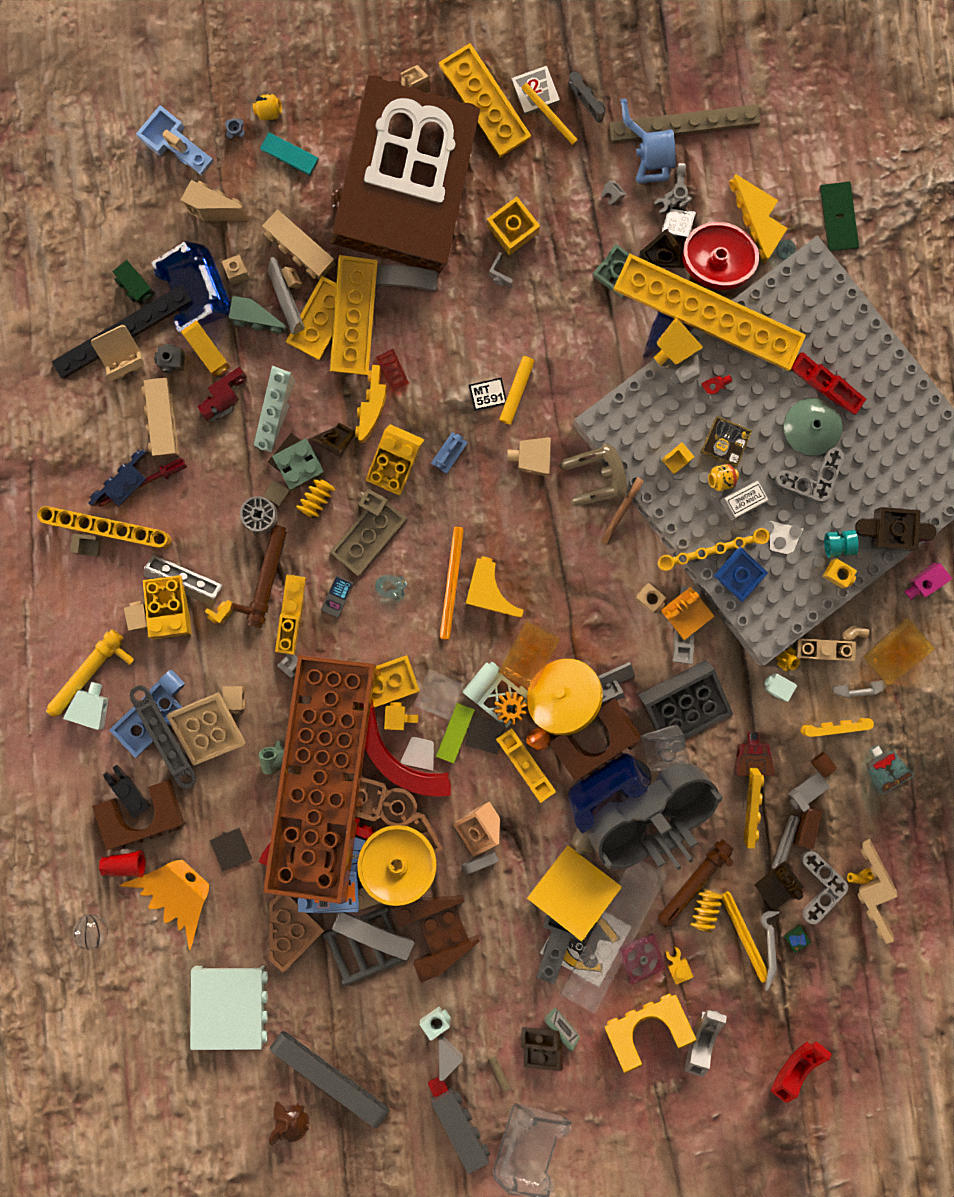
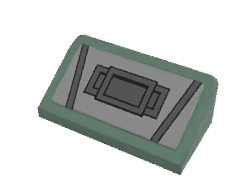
M553 1008L544 1016L545 1023L551 1030H559L562 1043L569 1051H572L580 1036L556 1008Z

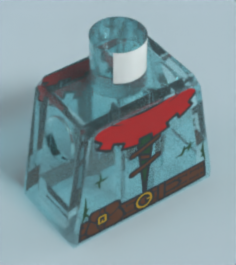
M879 745L869 749L873 760L866 763V767L877 793L885 794L914 776L894 751H886L884 753Z

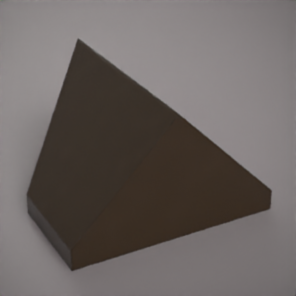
M668 228L640 251L646 261L658 267L684 268L678 243Z
M338 423L337 426L311 437L309 440L342 457L355 431Z

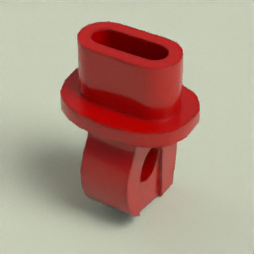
M731 375L723 378L716 376L704 381L701 385L708 394H716L722 388L725 390L726 385L733 383ZM715 384L716 387L712 390L710 386Z

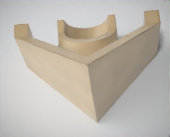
M418 65L401 73V84L403 86H414L419 88L420 91L427 93L431 91L429 76Z

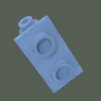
M452 432L431 464L447 474L468 442L463 440V437L459 434Z

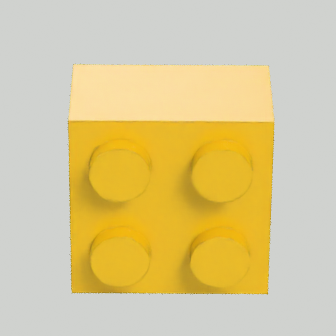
M517 196L487 218L486 227L509 256L538 235L540 231V225Z

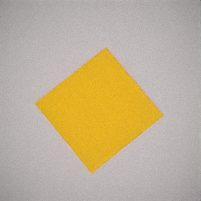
M567 845L527 899L582 941L622 886Z

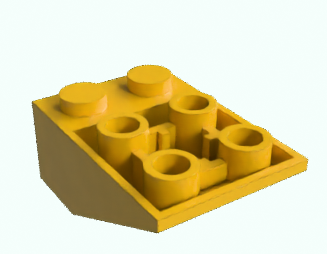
M390 424L383 432L365 481L400 496L425 439Z
M182 576L143 580L148 637L157 640L192 635L190 614Z

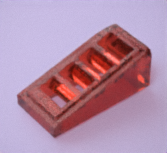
M390 349L375 357L392 392L409 384L394 349ZM392 357V360L383 363V359ZM395 363V367L386 370L385 367ZM396 370L399 371V374L392 377L389 376L390 373ZM402 377V381L393 385V380Z

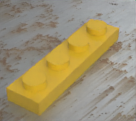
M750 768L743 839L746 847L755 849L756 842L759 841L757 823L761 821V814L758 811L759 805H762L760 790L764 786V776L758 768Z

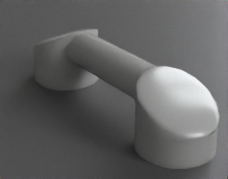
M886 680L870 682L871 688L850 691L848 685L834 686L832 688L833 693L838 696L856 698L876 695L887 687Z

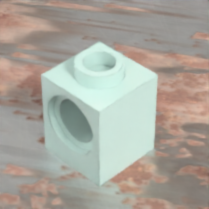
M779 674L769 675L764 683L766 686L764 691L783 702L789 701L797 687L795 683Z
M439 1006L420 1019L419 1025L431 1041L450 1028L451 1017L445 1009L442 1011ZM438 1018L442 1021V1024L434 1026L431 1021Z

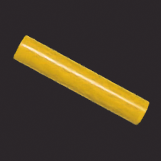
M527 356L522 357L499 421L509 425L512 424L533 368L534 359Z

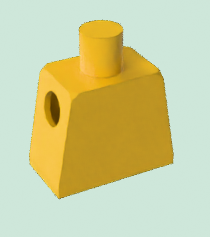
M676 317L656 342L662 350L653 358L660 366L669 358L676 365L702 349L703 346Z

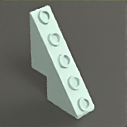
M275 366L271 368L254 441V446L269 452L273 450L290 407L287 401L296 381L290 372Z

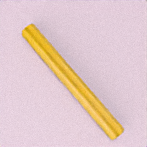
M729 891L722 893L724 896L722 901L760 981L764 983L768 973L766 966Z

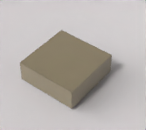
M273 480L263 496L280 507L290 493V490Z

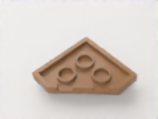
M277 895L269 903V959L284 973L325 929L309 913L298 912V902L293 897Z

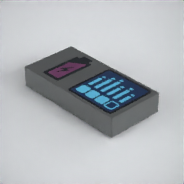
M336 575L321 610L339 618L354 583Z

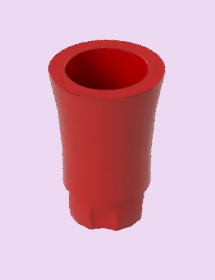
M142 850L131 853L101 857L99 861L100 874L110 877L132 876L142 878L146 870L145 854Z

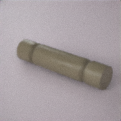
M492 1056L488 1060L503 1092H506L510 1089V1086L499 1063H497L496 1056Z

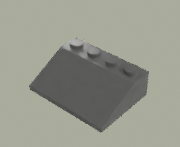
M707 660L638 695L665 750L733 715L715 669Z

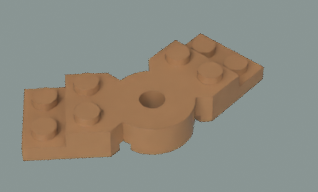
M346 773L345 781L354 782V774ZM361 777L358 798L362 802V807L356 808V817L375 821L381 817L390 826L401 825L413 828L426 837L432 845L435 854L443 850L426 815L417 812V800L412 792L401 787L388 789L385 782ZM395 802H400L403 805L401 812L393 810Z

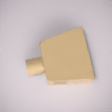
M551 438L520 441L519 450H508L507 461H517L519 471L549 476Z

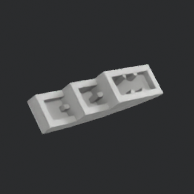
M339 912L332 927L334 931L406 961L415 943L413 940L377 926L371 921L345 912Z

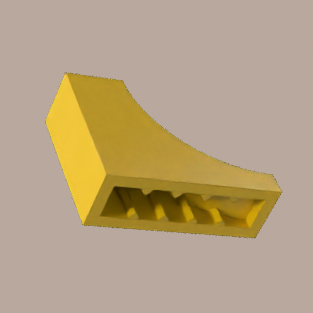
M482 556L481 559L477 558L466 604L522 618L524 610L510 604L497 587L495 580L496 563H493V559Z

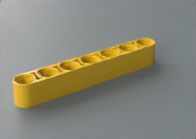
M44 506L37 513L38 520L47 525L159 549L168 548L172 541L171 536L161 530ZM51 511L52 517L47 521L46 514ZM70 515L71 521L66 525L64 519ZM89 519L90 524L84 529L83 522ZM107 523L108 530L103 533L101 527ZM123 527H126L127 534L122 537L120 535V530ZM145 531L146 537L140 541L138 538L139 533ZM160 535H164L165 541L159 545L157 538Z

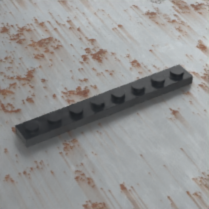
M181 284L51 362L59 376L65 379L99 358L91 344L92 339L120 325H125L134 338L193 303L185 287Z

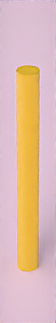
M526 82L521 87L522 90L573 145L578 139Z

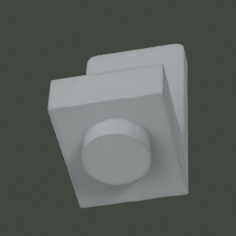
M816 772L787 794L791 799L789 802L795 810L805 812L810 808L808 803L829 789V785L821 774Z

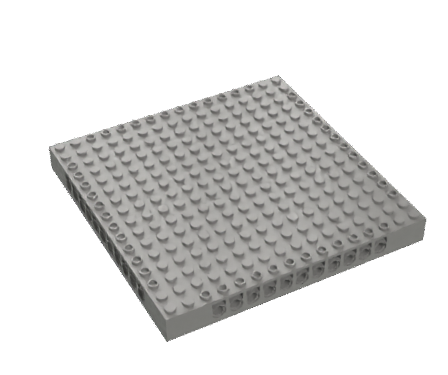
M818 235L732 301L805 334V339L797 356L799 353L804 352L815 363L822 364L835 376L839 375L863 395L867 400L856 415L831 401L793 371H786L694 328L690 333L703 348L696 352L699 356L700 377L695 379L693 383L682 386L675 371L694 354L676 365L670 358L662 366L653 359L575 418L572 424L591 450L602 448L605 443L610 444L616 449L626 475V495L637 477L644 480L632 503L674 557L680 553L695 552L698 548H709L719 542L727 543L737 537L745 538L752 536L753 532L759 528L766 529L770 534L774 530V524L770 521L791 525L792 527L789 532L793 537L801 534L794 551L789 554L770 550V538L765 544L752 543L743 547L768 572L743 602L739 601L713 577L736 549L727 550L721 555H709L703 560H691L681 565L758 666L766 665L911 553L908 551L872 549V537L857 535L859 542L857 555L844 556L842 553L840 557L828 558L824 548L825 533L838 531L841 534L842 531L855 530V524L858 520L874 518V510L880 507L921 510L920 522L933 524L936 528V533L954 520V408ZM731 375L733 383L726 385L725 390L722 388L716 394H708L701 385L704 381L716 376L723 378ZM715 384L710 386L712 390L716 387ZM806 398H820L831 403L839 412L842 420V434L834 448H839L843 451L844 460L831 496L821 503L783 490L775 484V476L783 470L816 480L825 454L807 456L797 452L790 446L784 434V419L787 412L794 404ZM717 418L750 431L737 464L704 451ZM814 421V426L818 428L819 423ZM683 442L694 455V458L677 473L673 474L663 463L662 459ZM837 453L830 455L832 462L829 465L826 464V466H832L833 462L839 459L836 457ZM605 459L600 460L604 467L609 466L608 461L605 462ZM730 464L739 473L736 486L733 489L716 491L709 485L708 474L713 467ZM824 470L823 478L828 481L831 480L832 472ZM786 475L780 477V479H782V484H785L786 482L794 484V482L796 481V478H794L793 481L787 480ZM759 480L769 498V501L764 503L766 507L757 512L754 509L748 511L749 516L740 521L737 518L730 520L720 500ZM800 481L798 489L805 492L808 488L807 483ZM823 484L822 489L816 492L819 494V498L825 496L823 489L825 486L829 487V485ZM778 537L775 539L774 544L777 548H784L786 540L783 537ZM736 540V545L740 547L741 542ZM919 541L918 547L922 545L924 542ZM718 545L717 550L722 552V547ZM698 551V555L700 557H703L704 553L702 551ZM684 556L679 557L680 562H685ZM839 559L857 570L854 575L856 580L851 587L848 586L842 589L822 577L831 560ZM839 570L837 573L838 578L843 580L845 573Z

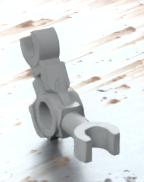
M678 164L676 168L677 184H675L673 190L654 202V206L658 204L664 206L659 211V214L665 213L668 206L673 208L678 202H681L679 207L683 208L692 200V197L688 196V189L684 184L686 164Z

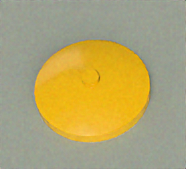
M560 659L544 666L532 679L527 693V706L532 719L543 730L555 735H571L586 728L597 716L603 700L602 685L597 674L588 665L575 659Z
M401 825L388 826L373 833L362 846L357 864L358 876L366 892L375 900L391 906L408 905L420 899L430 889L437 870L436 855L430 842L417 830Z

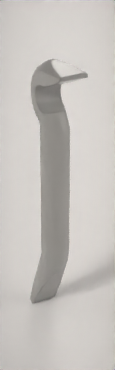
M767 911L760 919L762 927L767 932L769 970L765 991H768L777 971L774 928L772 925H768L766 921L767 918L775 916L779 911Z

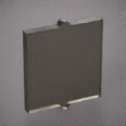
M473 715L470 728L467 729L468 736L465 746L498 754L500 744L496 739L503 734L505 723Z
M240 827L228 833L223 832L221 836L209 840L222 872L235 866L239 867L240 864L252 859Z

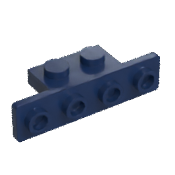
M144 449L141 451L137 450L131 456L132 460L128 464L124 463L118 468V474L114 478L110 477L104 482L103 485L105 487L100 492L97 490L90 496L91 500L88 504L95 506L106 495L118 506L126 501L147 480L135 466L148 452Z

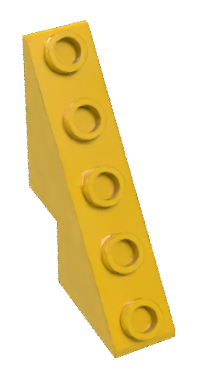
M735 174L733 179L729 180L731 190L735 191L737 206L739 209H742L744 214V224L749 227L750 236L756 243L759 260H762L765 264L788 228L769 217L778 200Z

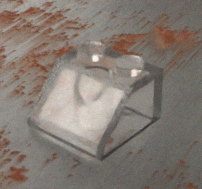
M677 724L641 735L650 770L662 771L676 764H691L684 735Z

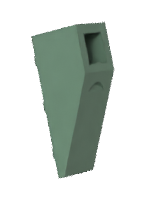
M232 297L229 320L234 326L244 328L245 325L252 326V329L258 331L269 329L271 330L270 332L275 334L288 332L287 327L252 299Z

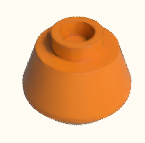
M540 726L533 729L526 737V743L536 750H544L550 745V733L543 730Z

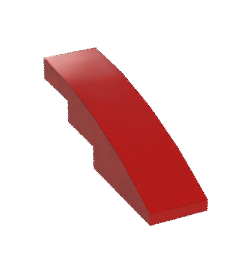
M804 352L799 353L796 357L791 371L837 405L853 415L857 414L867 400L842 377L839 375L835 376L822 364L815 363Z

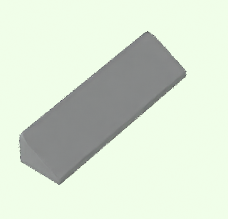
M272 257L270 258L267 272L291 334H296L304 330L305 327L290 288L281 272V265Z
M152 555L144 567V576L150 579L181 575L185 594L211 606L215 604L222 588V584L156 555Z

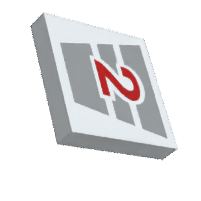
M547 66L511 78L524 115L540 110L522 90L521 87L526 82L548 107L560 102Z

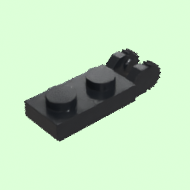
M115 765L113 770L121 781L116 783L108 772L103 774V777L133 819H135L151 807V805L130 777L126 776L118 765Z

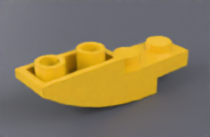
M372 365V370L368 371V382H371L370 389H367L366 401H369V403L361 402V407L357 409V419H360V425L356 426L355 437L358 438L360 443H364L369 438L384 408L387 387L380 384V365Z
M286 575L275 652L295 654L304 606L306 577Z

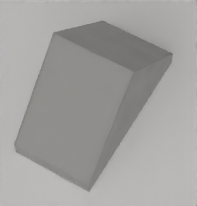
M439 1036V1081H444L463 1061V1055L444 1036Z

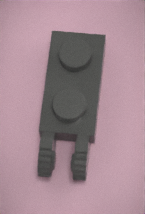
M578 71L571 72L568 81L569 87H571L597 122L602 121L605 116L604 104L600 100L597 101L589 86H585L582 82L583 77Z

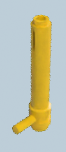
M114 629L105 633L104 639L95 645V650L49 703L46 710L52 717L59 716L73 700L77 691L85 686L105 660L114 653L129 665L134 661V658L120 648L121 641L124 639L121 634Z

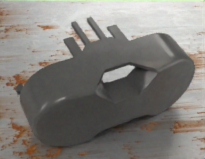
M687 763L672 765L660 771L655 782L622 802H609L601 808L590 823L589 841L607 869L628 868L650 855L660 868L666 864L660 854H667L677 870H680L681 866L670 851L679 847L690 863L693 862L692 857L682 845L685 838L691 848L698 844L689 831L708 820L723 797L718 792L714 783L698 766ZM664 817H671L669 824ZM652 824L658 829L652 835H645L647 827Z

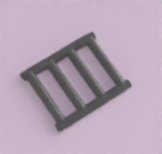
M388 906L359 917L368 921L381 917L385 928L396 934L388 915L390 912ZM332 928L322 933L324 939L328 940L343 979L341 981L343 986L350 985L406 961L398 957L386 961L383 952L373 948L379 964L368 968L358 942L347 937L361 970L350 975L335 939V935L340 933Z

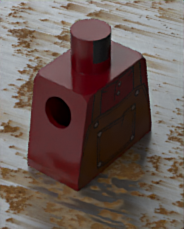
M747 732V743L738 744L734 775L749 776L750 768H758L762 775H775L769 744L759 743V732Z

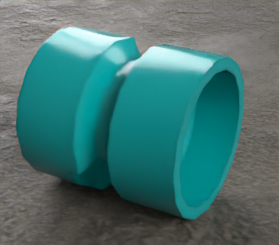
M847 530L842 531L841 534L838 531L825 533L824 548L827 557H840L842 553L844 556L857 555L859 542L856 531Z

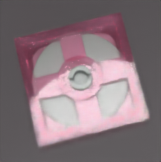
M653 933L619 948L624 969L631 985L666 969L656 936Z

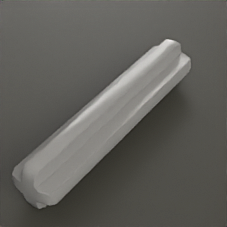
M790 815L772 865L773 869L787 860L800 822V818Z

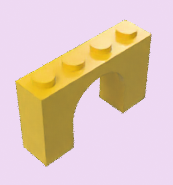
M667 994L661 997V1001L656 1004L649 1002L643 1005V1009L638 1012L632 1010L625 1013V1018L620 1020L614 1018L607 1022L608 1025L605 1026L606 1032L625 1074L643 1066L633 1043V1033L637 1025L646 1019H657L665 1023L678 1049L697 1042L676 995L671 996V994Z

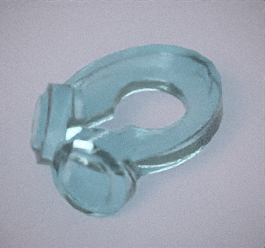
M383 575L376 580L375 588L381 596L399 601L405 595L403 589L407 587V583L403 576ZM385 581H390L392 585L397 586V589H390L386 592L383 590L382 585Z

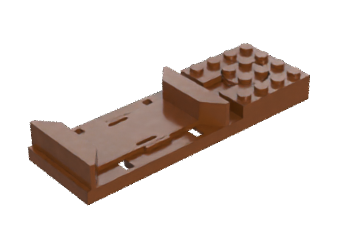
M298 655L263 893L338 904L346 903L357 822H355L356 808L362 807L358 794L374 680L380 676L381 672L376 669L375 664ZM299 695L311 697L310 704L298 703ZM356 702L365 703L364 711L355 710ZM289 766L301 767L300 775L289 774ZM346 773L355 774L354 782L345 781Z

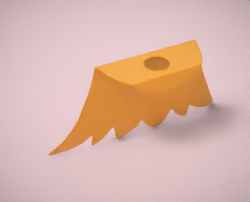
M183 860L170 862L144 875L142 878L138 877L119 885L122 887L144 888L140 895H153L148 908L158 909L165 907L163 914L164 923H168L177 917L178 930L180 931L185 926L189 950L191 949L202 906L209 891V883ZM186 873H188L193 879H195V881H188L185 877Z

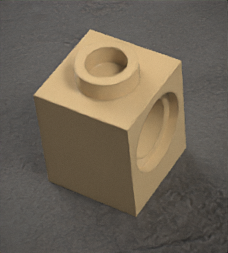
M240 254L222 261L232 285L250 279Z
M647 583L634 599L649 612L653 613L655 610L659 612L664 607L665 603L663 601L666 597L650 583ZM649 594H653L656 597L654 605L647 602Z
M141 601L129 603L130 607L124 608L128 631L146 629L145 604H141Z
M223 686V701L230 714L240 713V710L245 709V686Z

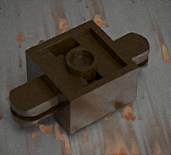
M880 507L874 510V518H862L855 524L857 535L872 537V549L911 552L918 550L919 541L927 542L936 536V528L933 524L920 522L921 510Z

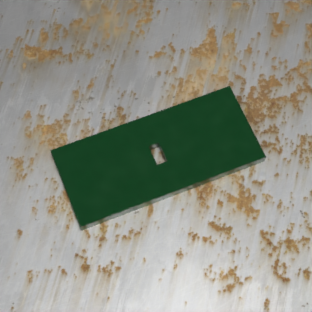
M850 181L820 185L828 249L830 252L858 249L859 241ZM842 215L843 218H836V216Z

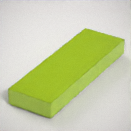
M460 703L456 704L436 757L451 763L455 762L475 709Z

